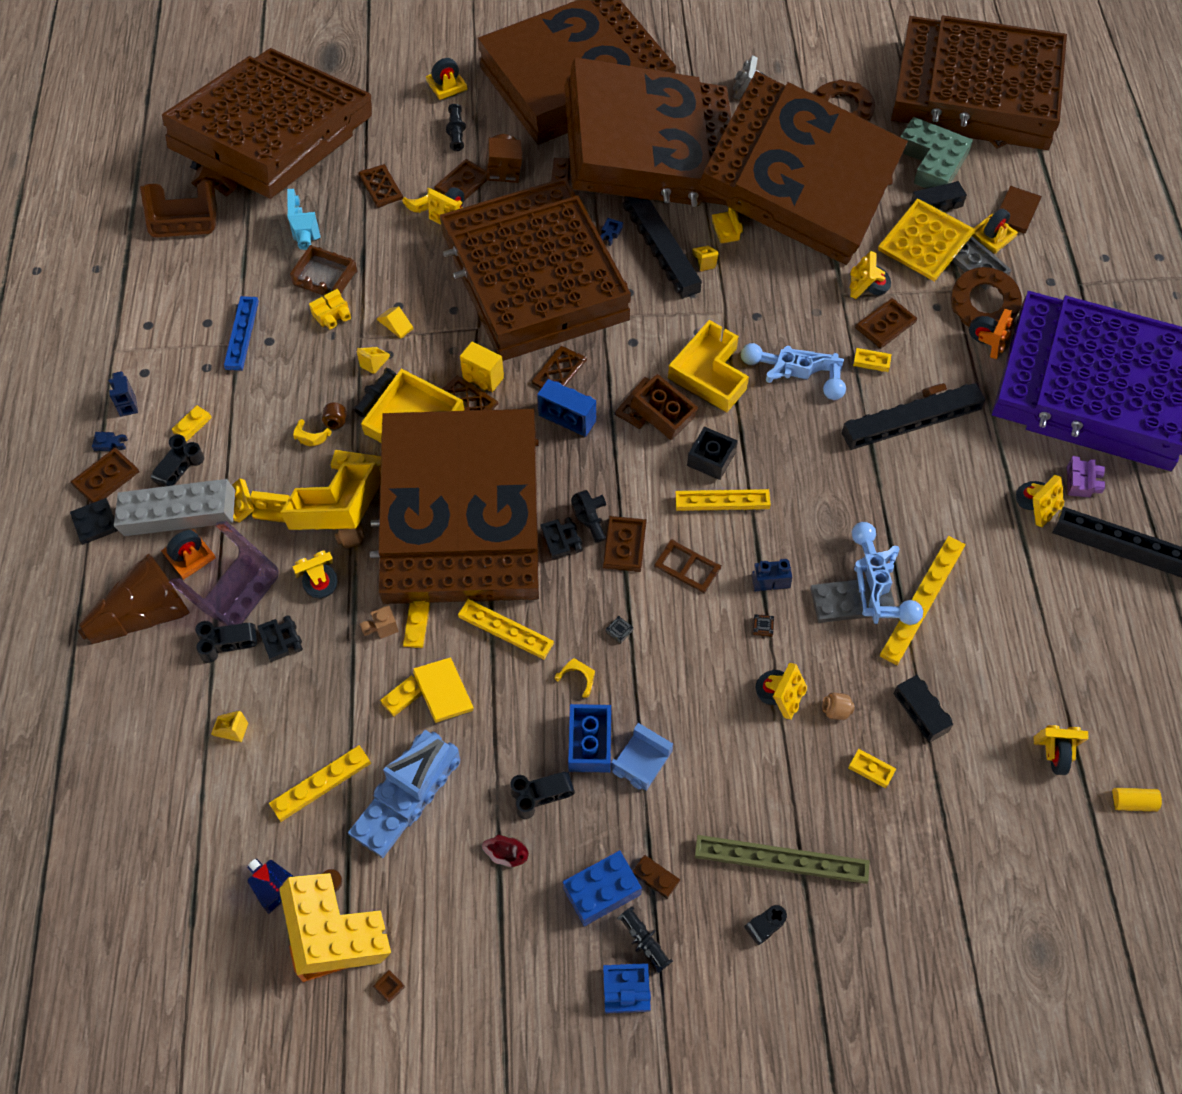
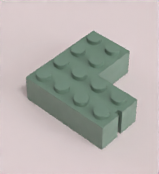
M913 117L901 138L908 141L903 154L922 161L917 169L914 184L927 189L951 183L968 156L973 140Z

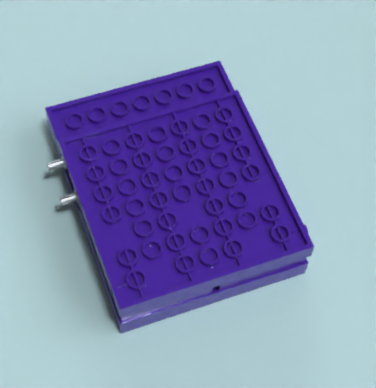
M1027 291L1019 311L992 416L1026 425L1025 430L1172 472L1178 463L1179 456L1182 455V327L1066 295L1062 300Z

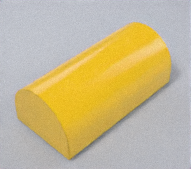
M1112 789L1115 810L1158 812L1161 808L1162 797L1158 789Z

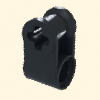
M773 905L761 915L753 918L744 928L755 943L760 945L784 925L787 912L782 906ZM773 914H774V915H778V914H779V915H780L779 920H778V919L773 920V919H772Z

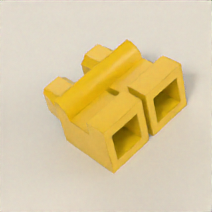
M338 289L324 295V298L320 297L309 303L312 316L322 327L326 326L331 330L337 326L336 320L341 318L346 322L351 319L347 301H344Z

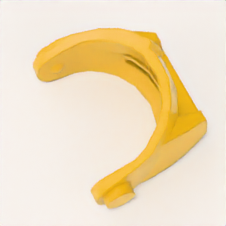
M428 194L419 199H407L406 197L402 199L403 204L413 212L421 213L428 210Z
M301 419L298 421L293 433L294 439H298L300 444L317 446L322 444L331 435V430L327 428L321 433H307L302 430L305 421Z
M573 658L554 678L558 682L569 671H581L587 679V687L582 695L585 699L590 695L595 670Z

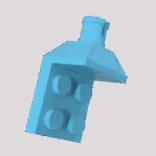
M287 189L288 220L293 239L298 242L300 249L307 250L311 245V240L321 238L315 212L303 213L302 207H299V195L296 196L294 189Z

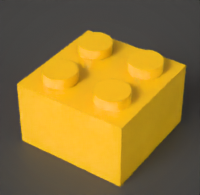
M471 342L460 355L462 376L466 381L478 385L483 390L493 392L504 379L501 355L474 342Z

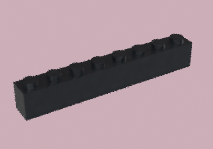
M624 196V210L628 211L631 221L637 225L639 234L643 235L646 245L650 246L652 254L658 259L661 269L665 270L667 279L674 285L675 292L679 293L682 299L700 293L701 279L650 199Z
M976 383L965 384L957 389H949L944 393L932 394L921 400L916 399L908 404H900L895 408L883 409L872 415L867 414L859 419L848 420L844 423L841 434L850 450L979 411L982 409L986 399Z
M1062 507L1056 518L1052 531L1053 534L1182 578L1181 546L1066 507Z

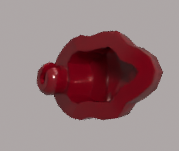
M497 835L485 840L482 844V849L490 856L494 863L507 867L522 865L529 857L527 847L514 837L509 838Z

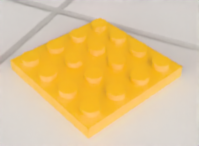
M917 198L880 243L878 250L935 282L971 238L975 229Z

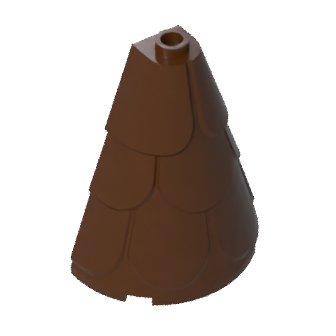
M147 554L113 587L104 599L101 598L81 621L79 624L80 629L77 631L84 640L88 638L91 644H96L183 618L190 612L160 566L150 554Z

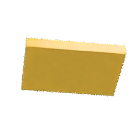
M451 657L413 668V674L435 723L473 711L474 707Z

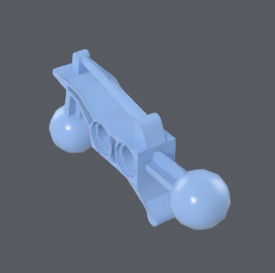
M749 343L741 350V359L747 365H756L759 362L775 365L773 369L767 372L766 382L771 383L773 379L781 377L788 379L791 376L808 380L811 374L824 370L830 371L829 380L825 382L823 387L825 396L831 400H839L846 392L845 383L840 379L844 359L838 358L837 353L833 355L814 353L813 351L796 350L786 346L784 349H781L780 355L762 352L761 347L755 343Z
M868 522L857 523L851 532L852 539L855 543L862 545L865 554L864 558L858 560L854 567V570L857 572L859 592L862 598V615L872 616L874 624H878L879 618H899L904 624H917L923 617V609L918 602L907 600L899 607L880 606L879 603L880 596L890 591L892 580L889 573L893 572V563L898 556L899 547L892 546L888 551L876 553L873 544L876 537V529ZM863 572H865L871 591L869 608L866 605Z

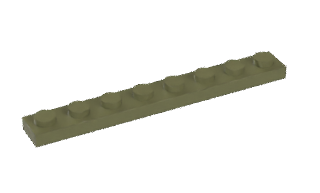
M697 835L695 858L864 884L869 882L870 860Z

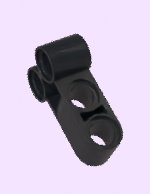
M180 434L173 435L169 439L171 450L153 470L151 480L163 487L173 486L190 465L197 466L203 463L205 456L198 443H187L184 436Z
M201 621L195 628L200 640L197 643L196 649L202 661L206 663L214 662L218 658L219 653L253 648L257 645L256 626L253 623L214 627L209 621Z
M560 772L529 781L524 775H516L510 782L511 795L517 799V815L522 819L531 818L535 813V807L566 799L575 794L569 772ZM519 784L525 786L523 790H516L514 787ZM529 804L531 807L528 810H523L520 806Z

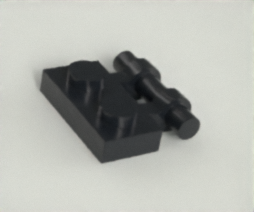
M570 517L564 519V525L560 524L559 519L540 524L552 559L569 555V547H574L576 553L583 551L581 546L582 540L576 532V524L572 522ZM564 533H569L570 538L566 539Z
M289 615L283 617V624L279 625L277 620L274 619L257 626L270 662L290 655L289 647H294L295 652L303 650L301 637L297 635L295 630L297 626ZM288 632L290 638L284 640L282 633Z

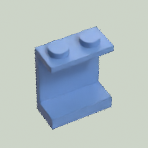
M638 723L634 728L632 738L618 759L612 760L611 770H613L617 777H624L629 780L635 788H642L647 791L672 753L673 743Z

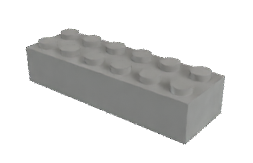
M227 479L118 492L114 527L123 536L233 523L235 489Z

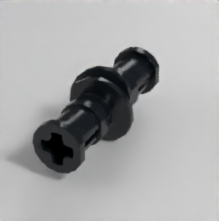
M451 104L448 106L450 117L449 123L446 125V132L451 138V150L461 151L464 148L462 137L466 124L462 121L461 105Z
M386 367L384 373L375 381L374 385L365 386L366 394L361 402L353 407L356 414L362 418L367 416V413L397 375L393 370Z
M631 906L618 916L617 919L623 922L629 930V934L635 939L631 944L638 943L635 949L636 953L643 950L645 956L656 967V973L658 974L669 966L673 960H669L661 949L660 944L653 938L656 930L648 931L643 921L641 922L633 911L634 907Z

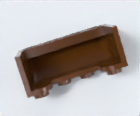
M202 180L198 183V198L166 200L164 189L160 184L151 183L140 186L147 231L152 237L210 234L215 230L217 202L213 180Z

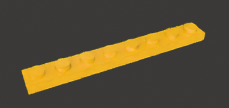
M950 536L947 537L912 598L913 601L918 602L922 606V619L914 625H907L899 620L880 657L898 666L966 544Z

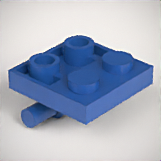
M648 964L603 965L605 1013L651 1011Z

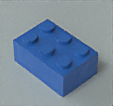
M550 379L546 381L537 394L538 416L584 437L588 435L596 422L595 399Z
M570 704L569 772L610 773L611 705Z
M620 850L563 881V889L584 927L639 897L642 891L641 885Z

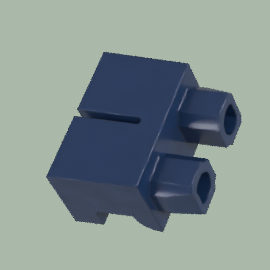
M122 371L112 373V379L108 381L113 390H109V393L120 417L138 413L136 395L127 376Z
M780 559V561L775 562L760 561V563L754 564L755 571H752L751 574L754 591L772 590V586L773 590L791 588L793 577L788 559Z

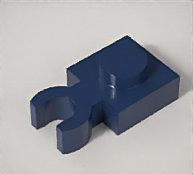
M607 218L600 236L602 241L608 240V246H611L613 238H618L623 228V222Z
M95 432L92 448L94 451H111L113 447L124 450L126 446L120 442L128 441V439L123 434L115 436L114 432Z

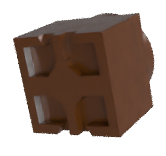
M498 134L492 138L489 137L486 154V181L518 183L522 163L521 140H517L508 134Z

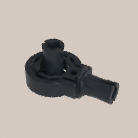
M587 490L574 494L571 498V505L575 516L585 527L590 528L595 543L604 541L606 536L600 526L602 518H598L596 509L606 506L604 496L600 495L591 498Z

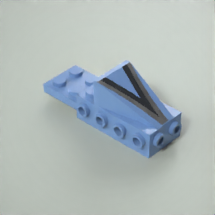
M424 730L422 734H418L409 751L406 750L401 757L383 769L386 780L383 784L380 783L376 787L373 795L374 800L349 830V836L383 859L406 827L411 826L414 821L418 820L425 806L433 800L438 789L446 783L451 772L459 766L460 756L458 748L450 742L447 744L442 741V738L433 731L430 733Z

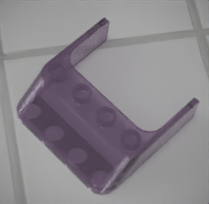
M227 521L217 522L215 526L237 545L239 555L208 595L203 599L180 578L171 579L169 583L205 614L225 625L243 623L277 580L279 571L274 563Z

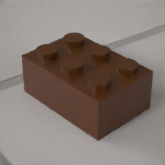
M658 374L634 395L630 406L670 440H673L694 419L698 410L695 404Z

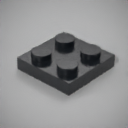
M107 498L70 511L82 545L118 531L114 527L115 518Z

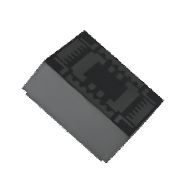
M618 616L606 628V633L621 644L634 630V627Z

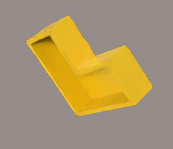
M708 320L670 363L668 379L727 413L747 390L749 376L725 363L737 350L739 336L725 329L721 342L722 326Z
M401 368L362 421V429L365 435L382 443V413L464 411L463 400Z
M376 462L342 463L329 487L295 488L289 497V501L286 502L280 512L288 529L357 528L381 485L379 468Z
M330 873L288 877L279 888L297 975L380 964L391 954L387 934H382L385 930L381 911L340 915Z

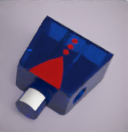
M254 859L247 867L253 874L248 878L247 882L262 907L270 914L282 903L279 888L288 877L294 876L273 860H269L263 865L258 859Z

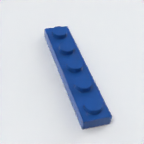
M240 296L224 362L225 370L243 371L259 303L258 297Z

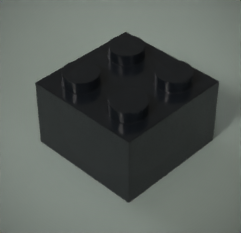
M704 426L688 453L687 466L721 480L736 453L738 440Z

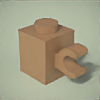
M389 605L370 612L373 621L360 623L364 636L377 631L380 639L399 632Z

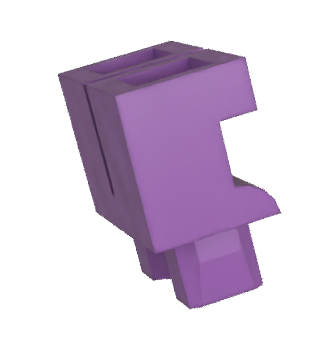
M1072 456L1067 465V495L1090 498L1092 493L1102 494L1105 489V482L1097 481L1096 478H1103L1105 467L1095 465V460H1089L1088 462L1080 461V457Z

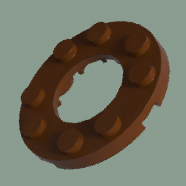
M839 79L820 86L814 93V95L826 101L836 97L838 94L840 96L847 94L850 98H855V102L859 104L857 110L852 112V114L868 122L874 114L875 100L872 94L865 87L861 86L860 83Z
M989 267L974 268L965 272L957 279L951 292L952 309L960 317L961 322L970 327L973 319L979 316L1000 320L1004 309L1012 310L1011 318L1014 321L1022 305L1021 292L1016 282L1003 271ZM983 284L996 287L1003 296L1002 307L993 313L978 311L970 301L971 290Z

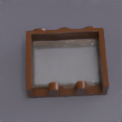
M310 245L291 271L290 276L293 285L324 296L336 289L342 293L354 274L357 273L355 260Z

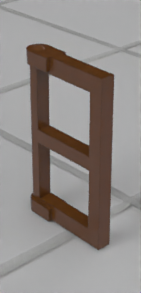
M671 539L654 567L705 594L721 570L722 565ZM673 548L691 556L680 573L663 564ZM696 559L713 568L703 585L685 576Z

